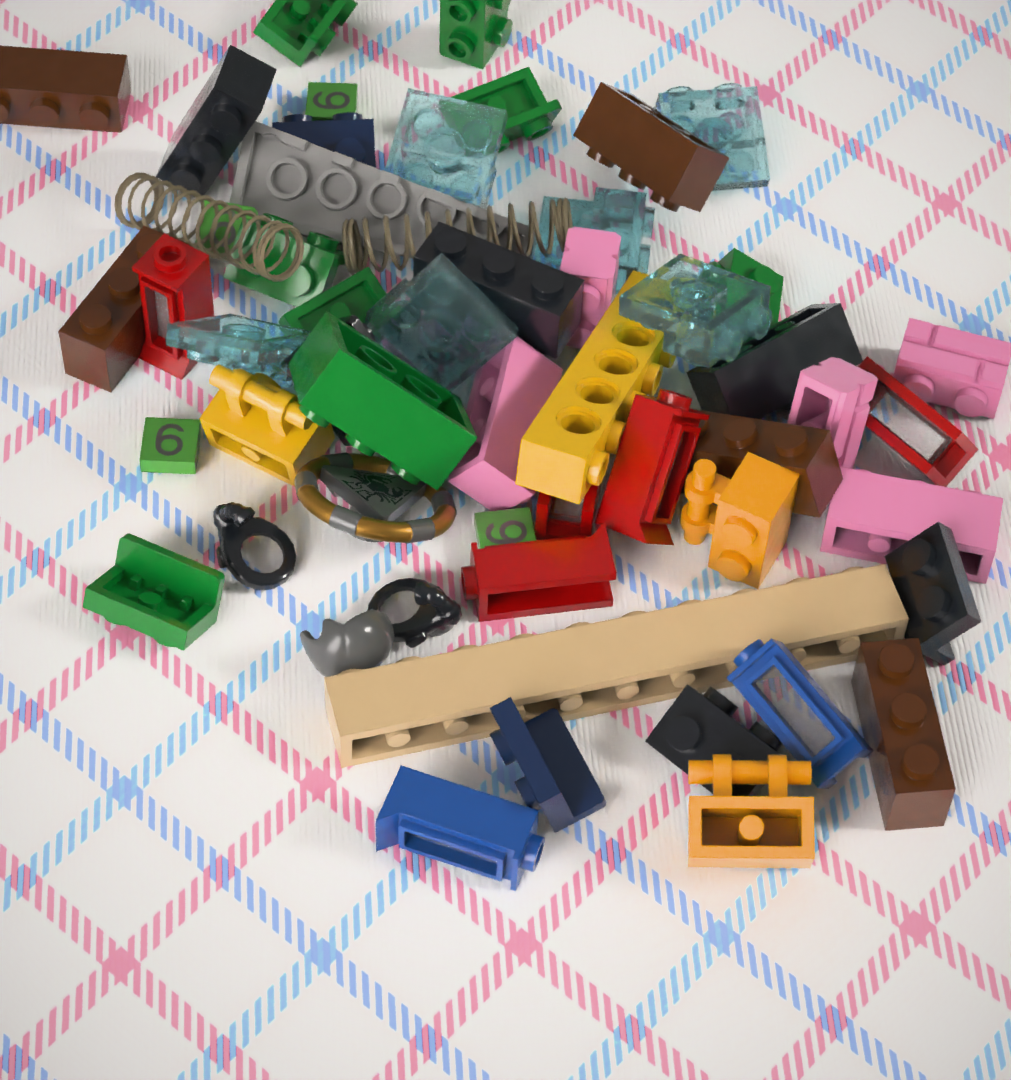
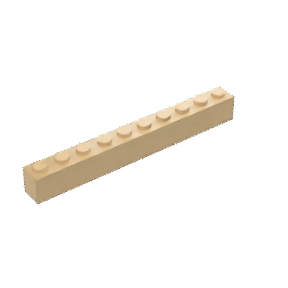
M885 564L866 568L855 566L837 574L812 579L806 577L796 578L778 586L758 590L746 588L732 595L704 601L696 599L687 600L674 607L649 612H629L620 618L595 623L578 622L565 629L536 635L524 633L506 641L482 646L465 645L452 652L422 658L410 656L393 664L368 669H348L338 675L324 677L325 710L340 766L345 768L491 737L490 733L500 728L490 707L509 697L512 698L524 723L552 708L558 710L565 722L675 699L687 684L701 693L706 692L710 686L716 690L734 686L733 683L726 677L738 668L733 662L741 651L758 639H761L764 644L770 639L783 642L806 671L856 661L861 642L904 639L909 618ZM773 667L758 681L783 675L776 667Z

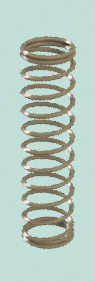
M134 173L120 184L115 195V212L122 224L141 230L143 226L151 228L149 224L154 220L156 227L151 229L164 233L162 229L168 225L170 232L165 234L189 243L190 246L208 254L212 259L232 264L239 269H246L255 275H261L273 282L284 281L291 277L298 269L303 258V237L299 230L291 224L282 223L279 220L271 221L265 215L257 216L251 210H242L237 205H228L222 200H214L208 195H201L195 190H187L181 185L174 186L168 181H160L155 176L146 173ZM138 180L131 189L128 198L127 211L130 221H128L123 214L122 198L126 188L132 182ZM149 181L151 187L145 193L141 204L142 220L137 222L132 213V198L139 185ZM154 190L153 206L145 217V204L148 196ZM177 190L181 191L182 193L178 195ZM172 191L174 202L169 211L168 219L160 225L158 215L163 208L165 196ZM190 195H193L196 198L191 201ZM186 196L188 207L185 210L182 223L173 230L172 218L176 213L178 202ZM204 200L210 203L205 206ZM200 202L201 213L196 227L187 235L186 222L190 217L191 208L195 203ZM218 205H221L224 208L219 211ZM214 207L215 218L210 232L201 240L200 226L203 223L204 215L209 208ZM232 210L238 212L234 217H232ZM227 212L229 223L224 237L215 245L214 231L217 227L218 219ZM246 215L252 217L248 222H246ZM241 217L243 229L236 245L229 250L228 235L231 232L233 223ZM260 220H263L267 223L262 228L260 226ZM256 222L257 234L255 242L251 249L243 255L242 242L245 232L251 224ZM267 228H269L268 231L262 236V239L258 245L260 236ZM182 229L183 237L178 238L176 234ZM283 230L286 241L284 251L273 266L266 268L264 260L273 248L275 233ZM289 231H291L296 240V253L293 262L285 272L279 275H272L269 272L273 271L287 254L290 242ZM196 234L197 242L191 243L189 239ZM210 238L211 247L205 248L203 244ZM269 240H270L269 247H268L267 251L265 252L266 246H267V244H268V242H269ZM224 243L225 252L220 254L217 249ZM238 248L239 258L234 259L231 254ZM253 252L254 263L248 264L245 259Z
M566 197L563 200L561 198L557 200V208L554 199H551L549 202V239L547 251L541 239L534 202H529L526 254L520 241L513 204H508L506 249H512L514 235L519 253L529 257L532 250L534 231L541 253L548 257L553 247L555 225L561 252H564L568 229L573 228L570 203ZM488 205L487 241L492 243L493 237L494 244L500 246L493 209L491 205ZM468 206L466 209L467 233L476 236L472 211ZM447 208L445 211L446 224L453 227L451 212ZM428 211L424 213L425 240L432 232L430 213ZM407 213L404 214L405 249L401 266L393 249L387 215L383 217L384 256L381 268L378 266L373 254L369 237L368 219L365 216L362 219L364 232L363 262L358 224L353 218L350 220L346 218L343 222L342 244L346 268L351 275L366 268L368 255L375 270L382 273L387 266L389 254L393 264L400 271L407 265L409 250L412 258L416 254L409 214Z

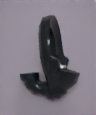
M234 502L216 506L213 511V523L218 529L220 546L216 549L219 567L221 569L227 568L236 580L246 587L256 590H271L284 584L292 575L296 562L295 547L288 535L277 525L261 517H253L255 511L251 507H245L240 503ZM262 535L275 541L283 554V562L280 568L271 573H261L247 566L241 554V547L246 539Z
M416 578L398 579L386 584L375 592L368 604L367 611L371 609L380 611L385 600L391 595L400 591L409 590L414 592L415 602L417 605H420L417 612L410 619L393 624L394 642H405L410 648L423 643L427 636L435 637L447 633L454 625H457L462 616L461 606L447 596L439 586Z

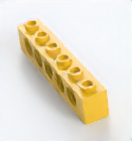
M632 271L521 438L516 485L580 504L591 485L599 486L602 483L608 467L609 455L617 454L635 394L649 396L656 394L662 378L663 367L671 368L673 366L680 340L688 341L696 320V311L689 309L693 291L692 287L638 271Z

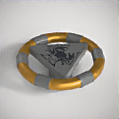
M347 452L322 455L301 467L294 479L296 496L310 513L329 524L330 527L367 542L408 544L432 540L446 532L452 526L457 515L453 497L445 487L441 485L437 491L423 481H420L418 485L411 484L392 469L391 461L379 456L370 457L365 454ZM317 481H322L334 497L340 496L350 504V509L336 505L326 499L319 492ZM423 496L431 502L434 511L433 516L395 522L397 518Z

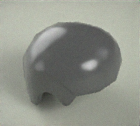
M371 609L354 616L345 624L330 618L324 619L322 622V632L318 639H315L307 630L300 633V639L314 667L321 675L329 677L338 675L348 669H368L380 666L387 659L393 647L394 630L393 624L385 612Z

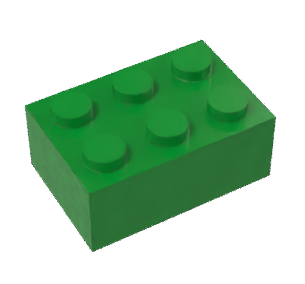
M326 311L288 363L294 383L293 388L296 391L299 404H301L299 409L308 419L321 427L326 428L331 423L347 433L345 438L354 448L370 457L375 452L392 462V469L411 484L418 485L420 481H423L438 491L477 439V435L459 396L328 311Z

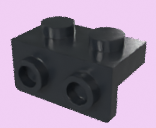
M937 522L887 554L885 559L892 581L909 618L904 638H919L922 654L942 665H946L955 659L950 641L981 623V619L952 529Z
M688 684L645 740L646 743L687 775L688 760H713V754H731L732 760H767L768 754L782 755L778 750L783 745L774 733L759 722L755 721L750 729H748L732 717L739 707L710 686L703 695ZM700 784L713 794L712 784ZM732 784V796H756L764 785Z

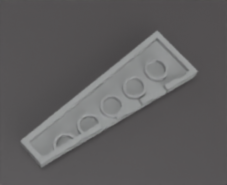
M257 121L254 122L243 138L229 203L255 207L258 215L268 213L294 223L293 226L304 237H308L309 232L314 231L339 240V244H342L343 222L346 218L348 220L353 218L358 224L361 245L364 249L362 219L365 216L368 219L372 250L384 253L383 217L387 215L395 255L404 257L405 213L409 214L415 251L417 252L425 241L424 213L426 211L430 213L432 230L439 221L446 224L445 211L448 208L451 212L453 227L467 232L466 209L469 206L472 211L476 236L487 241L486 209L460 201L437 190L426 188L403 179L398 175L374 168L351 157L309 143L307 140ZM493 212L500 246L507 248L508 218ZM516 221L520 241L526 254L528 225ZM534 231L531 254L528 257L531 259H533L537 243ZM513 235L511 251L519 253ZM409 250V258H412L411 252Z

